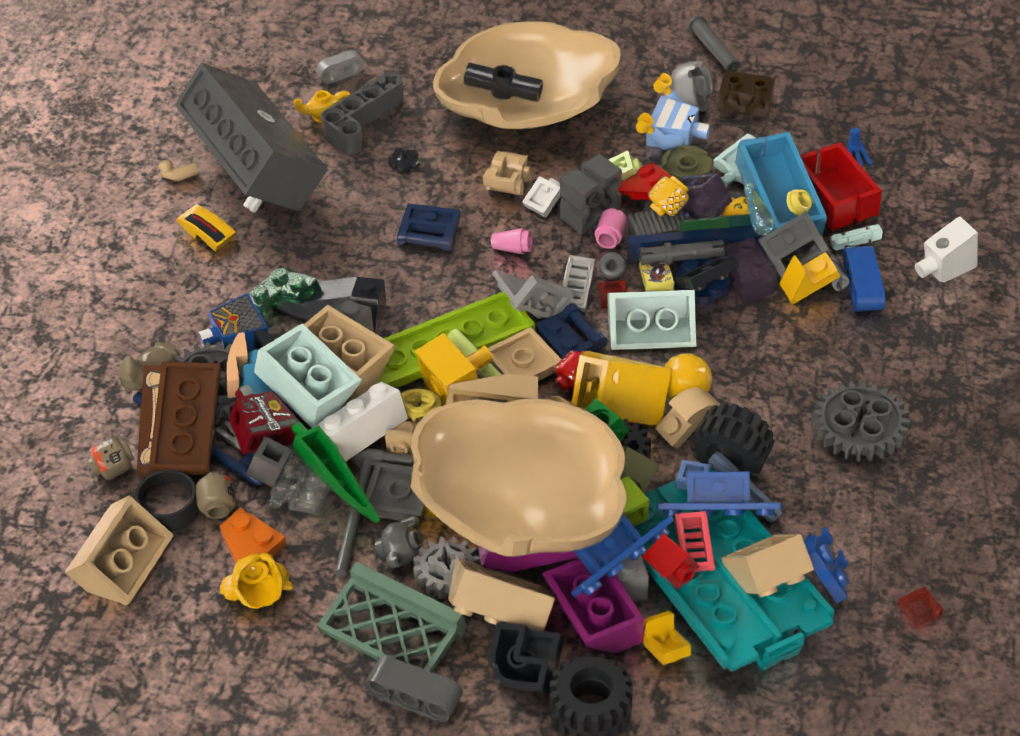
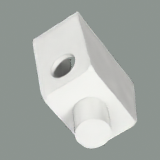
M960 216L924 243L925 258L915 264V270L921 278H925L932 273L940 282H946L978 267V232Z

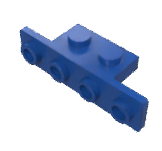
M687 472V503H657V510H663V516H675V514H680L681 510L694 509V512L706 511L707 516L713 515V509H725V515H744V509H756V515H775V509H782V503L750 502L749 472Z
M623 514L618 526L607 538L592 546L574 551L592 574L590 578L571 592L574 598L582 592L589 596L602 585L599 579L605 574L612 578L625 567L622 561L627 557L634 561L647 550L644 545L649 540L655 543L663 533L667 535L669 530L666 527L674 521L671 515L641 537Z

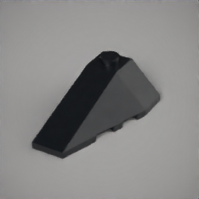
M350 277L282 286L277 288L271 309L298 321H308L326 305L334 308L343 301L349 300L371 307L374 333L377 334L386 306L385 281L383 279Z

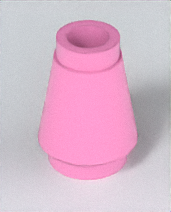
M518 228L493 233L491 236L492 249L524 255L525 252L532 251L531 230H525V228Z

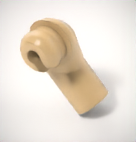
M164 160L158 164L160 175L170 180L182 181L199 174L194 162L179 168L173 167L170 160Z

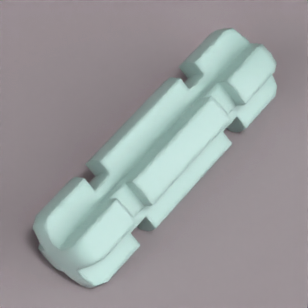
M878 224L867 226L868 229L862 227L846 231L844 235L842 233L834 234L830 237V245L833 250L838 251L844 249L846 245L847 247H854L868 243L869 240L871 242L877 241L882 238L883 231Z

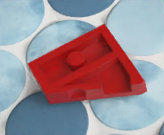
M655 163L641 167L638 173L622 182V186L617 188V191L621 193V198L625 194H629L631 200L646 199L651 201L648 197L650 190L662 177L670 178L671 175Z

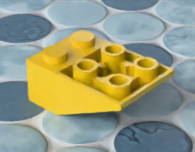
M586 351L579 357L571 403L585 410L597 398L618 415L622 421L628 419V422L631 423L637 422L639 424L657 426L664 416L672 368Z

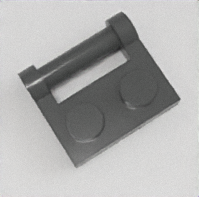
M807 212L758 240L780 279H782L788 265L784 267L781 259L811 241L815 243L817 248L798 258L802 266L824 252L828 256L832 255Z

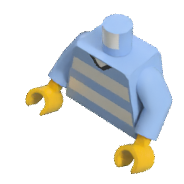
M662 73L653 85L657 93L664 92L665 96H660L652 116L643 112L637 118L636 130L641 134L646 132V146L659 147L663 150L677 149L682 145H690L693 137L707 140L710 133V124L698 122L699 109L681 101L676 91L669 88L672 84V79L667 73Z

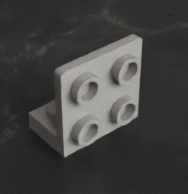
M497 269L492 273L498 281V288L511 299L510 304L520 312L528 311L539 319H542V317L549 318L562 312L574 297L568 288L531 275L526 281Z

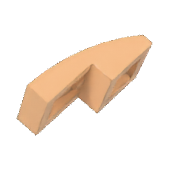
M244 332L238 333L228 355L226 370L228 398H236L235 392L239 389L238 374L243 365L248 364Z

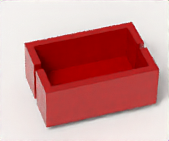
M841 142L820 149L817 173L818 153L812 151L800 155L827 215L826 224L832 231L853 224L854 219L859 222L879 215L882 190Z

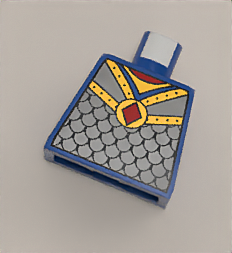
M246 293L211 310L209 313L211 328L198 332V337L203 348H205L206 342H209L211 346L219 341L221 342V347L225 349L229 344H233L238 333L244 332L247 352L256 350L254 347V331L261 329L268 333V327L251 297Z

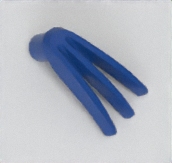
M858 128L850 129L848 151L851 155L854 152L855 159L861 167L863 166L862 156L864 162L871 168L873 163L860 140L861 130Z

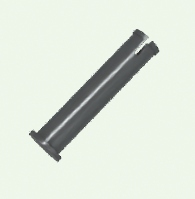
M698 15L689 21L688 30L697 35L726 71L736 72L740 68L741 63L706 24L705 18Z

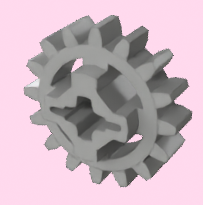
M440 537L438 544L431 540L428 541V549L420 547L419 556L414 557L413 572L414 579H417L418 587L423 588L426 586L427 595L436 591L438 592V599H442L444 593L450 592L457 558L481 565L480 556L476 555V548L468 549V541L466 540L457 544L456 537H452L450 542H445V539Z

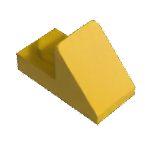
M826 252L803 266L796 255H794L779 284L793 305L839 278L840 274Z

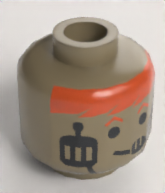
M111 436L91 447L90 453L92 458L87 461L95 476L101 474L104 479L112 480L131 469V461L134 460V456L124 438L119 440L117 437Z
M211 472L201 478L196 484L198 510L212 519H221L229 515L237 504L234 480L221 472Z

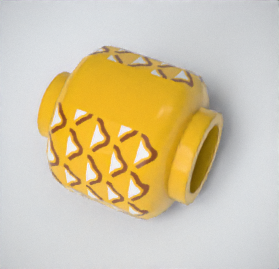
M673 175L670 178L662 177L648 193L649 199L653 202L650 207L661 217L665 213L673 217L688 202L689 196L686 192L689 189Z

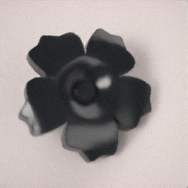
M402 148L395 149V152L392 154L393 157H388V164L401 172L409 171L410 168H417L420 164L418 152L415 149H408L406 151Z

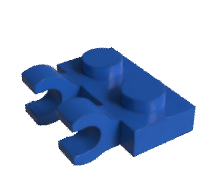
M824 527L819 537L809 534L804 540V544L814 571L834 601L838 603L848 598L847 585L849 584V578L844 569L848 566L849 561L842 550L837 551L838 556L834 559L829 548L833 542V537L828 529Z

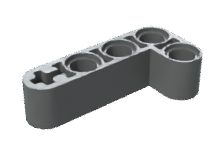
M386 73L324 110L321 114L324 139L345 154L353 155L359 153L363 148L361 128L403 102L402 77L397 73Z

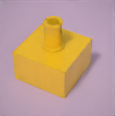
M445 333L415 350L424 384L429 391L439 396L442 406L446 405L449 384L478 379L476 371L494 361L491 352L485 345L465 357Z

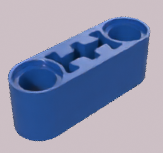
M873 246L844 247L843 265L845 274L849 278L848 287L854 311L884 310L885 291Z

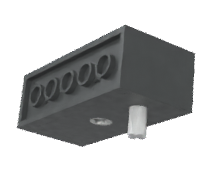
M201 63L175 103V107L237 186L248 196L243 205L249 208L251 212H256L263 201L300 212L328 170L255 81Z

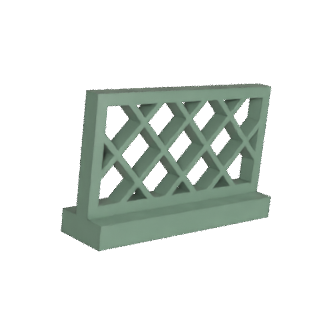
M357 561L350 570L351 578L317 625L320 632L376 660L381 656H389L383 652L382 645L400 641L403 653L389 657L400 661L405 660L406 663H409L410 658L427 654L429 662L424 669L430 672L435 670L456 636L461 638L467 628L463 614ZM354 589L365 593L367 601L349 606L348 598ZM382 604L392 607L393 614L375 619L373 607ZM369 608L372 620L354 625L351 613ZM347 614L350 626L340 629L329 626L335 617ZM409 617L418 619L420 627L404 632L401 631L399 620ZM395 621L398 633L380 638L377 626ZM374 627L375 640L364 643L357 640L355 632ZM436 630L446 633L442 642L428 645L425 633ZM418 635L423 636L425 647L406 651L404 639Z

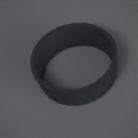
M162 470L148 475L139 483L135 491V500L139 503L145 493L163 484H181L190 488L193 491L192 497L182 509L169 514L149 512L164 527L173 532L188 526L198 516L200 511L197 507L196 486L193 480L185 473L176 470Z

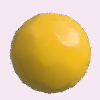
M691 353L679 354L672 357L664 365V367L672 368L667 395L670 400L682 391L693 387L701 388L709 393L713 381L711 369L706 361L699 356Z

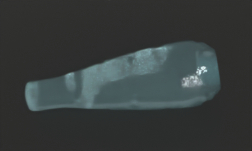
M752 183L746 184L744 191L747 196L752 227L758 235L766 236L774 230V219L756 192Z

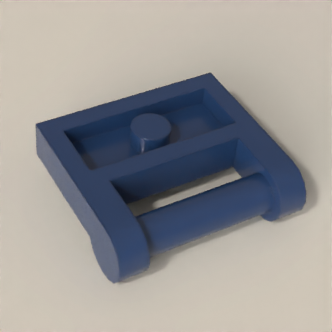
M408 203L398 230L397 244H419L442 247L444 251H452L454 237L461 218L460 210ZM410 230H412V231H420V232H428V233H435V234H443L444 236L442 237V236L426 235V234H419V233H411Z
M575 303L566 306L562 312L535 324L536 333L561 359L572 350L578 352L581 350L585 352H598L608 343L605 335L593 328L583 317L581 309ZM574 322L589 341L583 342L568 324Z

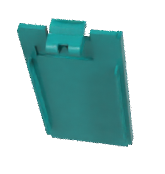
M672 481L644 493L649 499L648 520L634 528L643 537L669 517L663 516V510H657V503H687V490L675 489V481ZM694 509L681 510V513L694 512ZM713 509V515L707 516L715 570L695 572L693 578L688 583L683 584L679 590L655 571L642 557L646 570L723 669L729 668L731 672L754 661L764 671L784 659L787 660L798 655L801 651V646L804 645L805 637L833 625L834 609L806 576L803 581L792 585H787L786 582L776 586L777 592L760 597L759 594L746 593L725 567L721 559L722 557L771 537L770 533L749 509H744V515H725V509ZM673 521L666 527L669 530L667 536L677 544ZM700 529L684 530V533L700 532ZM702 538L688 539L685 541L686 543L700 542L702 541ZM649 540L647 543L644 544L647 550L654 544V542L652 540ZM704 548L687 549V553L704 551ZM695 558L694 561L696 563L706 562V558ZM797 629H799V630L801 631V632H799V633L793 635V631H795V630H797Z

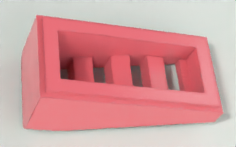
M706 511L675 514L674 526L678 546L686 552L687 549L704 548L702 552L688 553L693 559L706 558V562H697L700 567L695 572L715 570ZM700 529V532L684 533V530ZM702 538V541L700 542L686 543L685 541L688 539Z

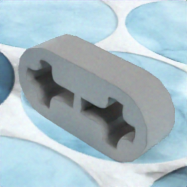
M355 50L345 51L321 60L316 67V73L324 83H334L360 73L364 67V60Z

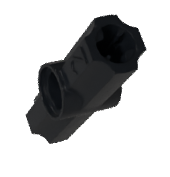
M470 62L466 67L463 81L465 85L491 91L492 95L498 99L505 100L514 96L534 102H539L544 84L541 79L516 74L515 69L507 65L491 68Z

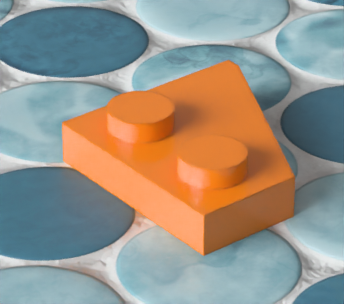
M241 507L220 525L221 535L236 563L241 558L251 554L267 553L273 557L286 545V537Z

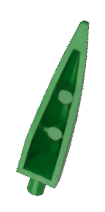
M301 422L295 423L291 428L296 434L293 444L294 452L334 493L359 513L378 524L380 522L379 516L332 440L319 425L307 430Z

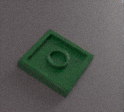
M744 214L681 220L679 224L680 231L754 225L753 215Z

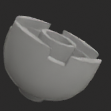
M702 60L686 62L676 67L670 76L672 84L669 86L671 90L674 89L681 101L697 107L699 112L707 111L711 103L706 102L707 95H712L710 72L708 67H702L701 64L704 63Z

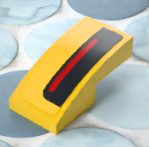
M197 204L176 219V222L194 239L199 236L215 252L232 240L236 234V231L221 218Z

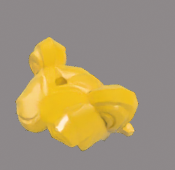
M267 553L251 554L237 561L233 574L222 580L220 594L224 595L227 600H239L249 608L259 609L263 606L272 605L280 598L282 590L293 589V584L289 581L290 574L282 564L275 562L271 555Z

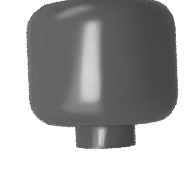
M609 252L603 255L598 265L602 276L612 281L623 278L628 268L625 258L616 252Z

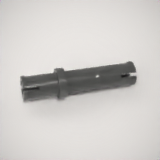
M722 239L677 245H671L669 242L664 243V246L641 247L639 249V255L642 257L640 262L641 265L663 262L666 265H670L673 261L724 256L725 253L724 247H722L724 243Z

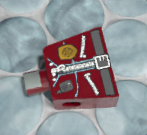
M244 385L237 389L235 392L237 400L230 414V422L243 455L256 452L265 436L284 446L293 444L296 434L291 428L299 421L274 392L269 391L255 394L250 385Z

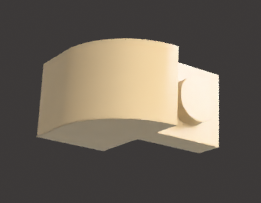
M693 387L686 389L668 403L672 409L655 429L672 447L679 449L695 429L698 428L707 410H710L714 405L719 406L720 403L701 388Z

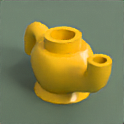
M320 90L306 104L303 105L301 99H295L293 104L299 113L311 115L314 121L322 123V112L349 96L350 92L340 91L332 95L328 91Z

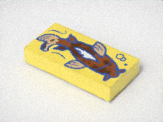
M639 258V269L645 291H674V280L669 265H666L665 262L641 265L640 259L642 258Z

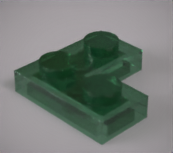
M279 266L263 282L253 288L249 296L259 313L265 315L282 298L302 304L320 288V285L314 277Z

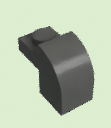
M265 436L250 463L246 475L274 488L294 451L293 444L284 446Z

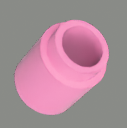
M607 209L602 213L595 231L596 241L601 247L611 249L621 242L628 222L623 212L617 209Z

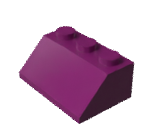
M580 559L543 572L544 579L586 647L616 654L643 643L644 618L616 575L609 578L605 574L599 579L602 585L589 596L582 592L574 598L571 592L592 576Z

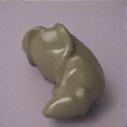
M158 341L155 343V347L145 350L138 359L134 360L130 354L127 355L120 364L119 369L116 370L121 385L130 391L141 390L144 365H161L162 361L175 362V356H180L179 351L170 342L161 343Z

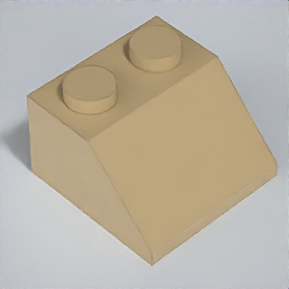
M801 534L773 535L721 558L725 567L743 590L749 594H759L760 597L777 592L776 586L785 582L787 585H792L805 579L804 574L814 570Z

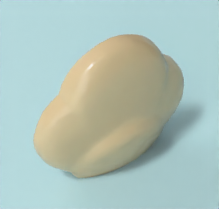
M539 21L502 24L484 30L462 43L457 49L455 57L442 65L437 71L433 81V88L440 103L460 116L476 119L499 128L523 129L546 126L578 115L599 102L603 91L618 73L621 52L615 42L594 32L575 31L555 23ZM468 63L491 68L507 65L514 68L516 74L541 79L544 84L539 102L514 96L505 100L498 99L489 90L465 85L463 81Z
M477 399L443 405L430 411L420 420L413 432L412 458L414 468L411 489L442 522L469 541L489 551L511 557L542 552L563 553L576 551L603 541L615 530L621 521L627 498L626 490L620 479L625 464L623 447L608 425L595 415L581 408L545 399H522L507 403Z

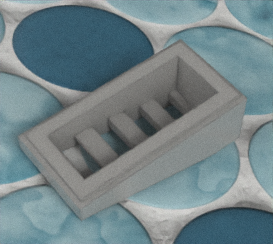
M569 256L562 287L568 288L574 297H580L581 299L572 298L567 306L575 303L582 312H585L596 275L595 259Z

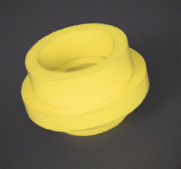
M794 189L787 194V206L791 212L799 216L804 212L808 213L812 206V199L807 191Z

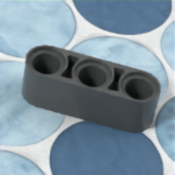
M389 656L379 657L364 682L365 689L372 696L441 722L449 720L463 695V689L454 680Z

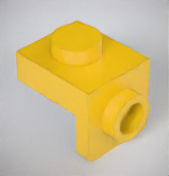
M671 611L644 619V647L663 665L691 656V644L674 629V614Z

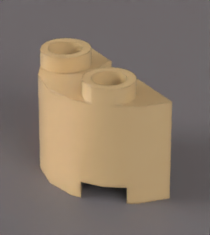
M497 151L492 159L491 168H487L483 176V186H487L486 190L522 195L524 182L529 181L531 167L527 166L528 156Z

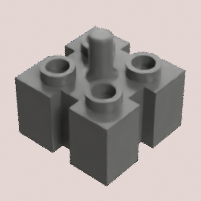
M598 154L592 159L585 161L580 171L578 169H574L571 172L566 171L560 178V195L563 196L560 201V219L579 233L584 234L598 224V219L601 218L605 210H621V193L617 191V188L622 186V169L601 154Z

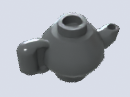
M412 516L399 522L389 523L383 530L382 537L376 539V553L382 561H387L390 568L407 566L414 561L419 548L423 546V537L418 530L420 519L417 516Z

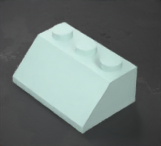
M695 290L607 293L611 350L696 347Z
M303 323L262 347L257 352L254 373L311 428L321 423L327 416L337 412L360 385L362 380Z

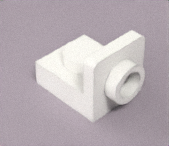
M539 176L522 201L523 205L547 217L558 199L561 200L563 197L560 195V183L552 178L546 180Z

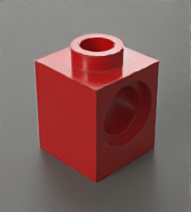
M664 533L642 556L655 571L678 590L683 584L688 583L693 578L695 571L700 567L686 551Z

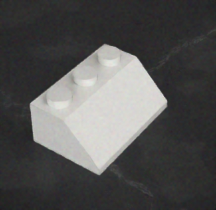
M380 382L371 386L368 391L358 398L349 401L346 406L334 414L327 416L318 425L336 445L346 462L384 436L387 430H393L406 421L408 416L400 391L384 382Z

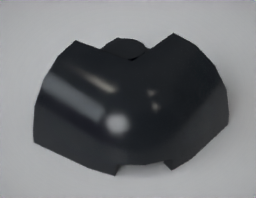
M497 622L489 652V665L495 678L502 685L518 691L550 694V681H553L555 670H559L558 665L565 637L561 633L530 630L527 625Z

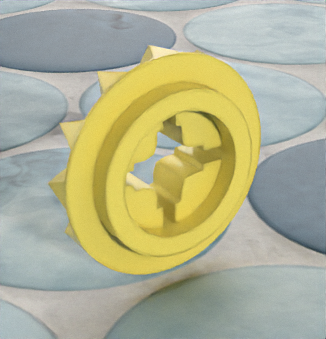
M411 389L400 393L408 419L411 418L414 422L422 419L435 408L441 407L439 396L429 390Z

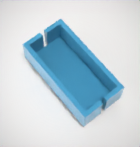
M790 132L767 136L763 157L761 158L762 138L740 142L735 163L752 203L760 210V221L764 225L765 234L771 233L797 217L787 206V194L794 189H803L809 193L812 199V206L808 211V215L822 236L827 215Z

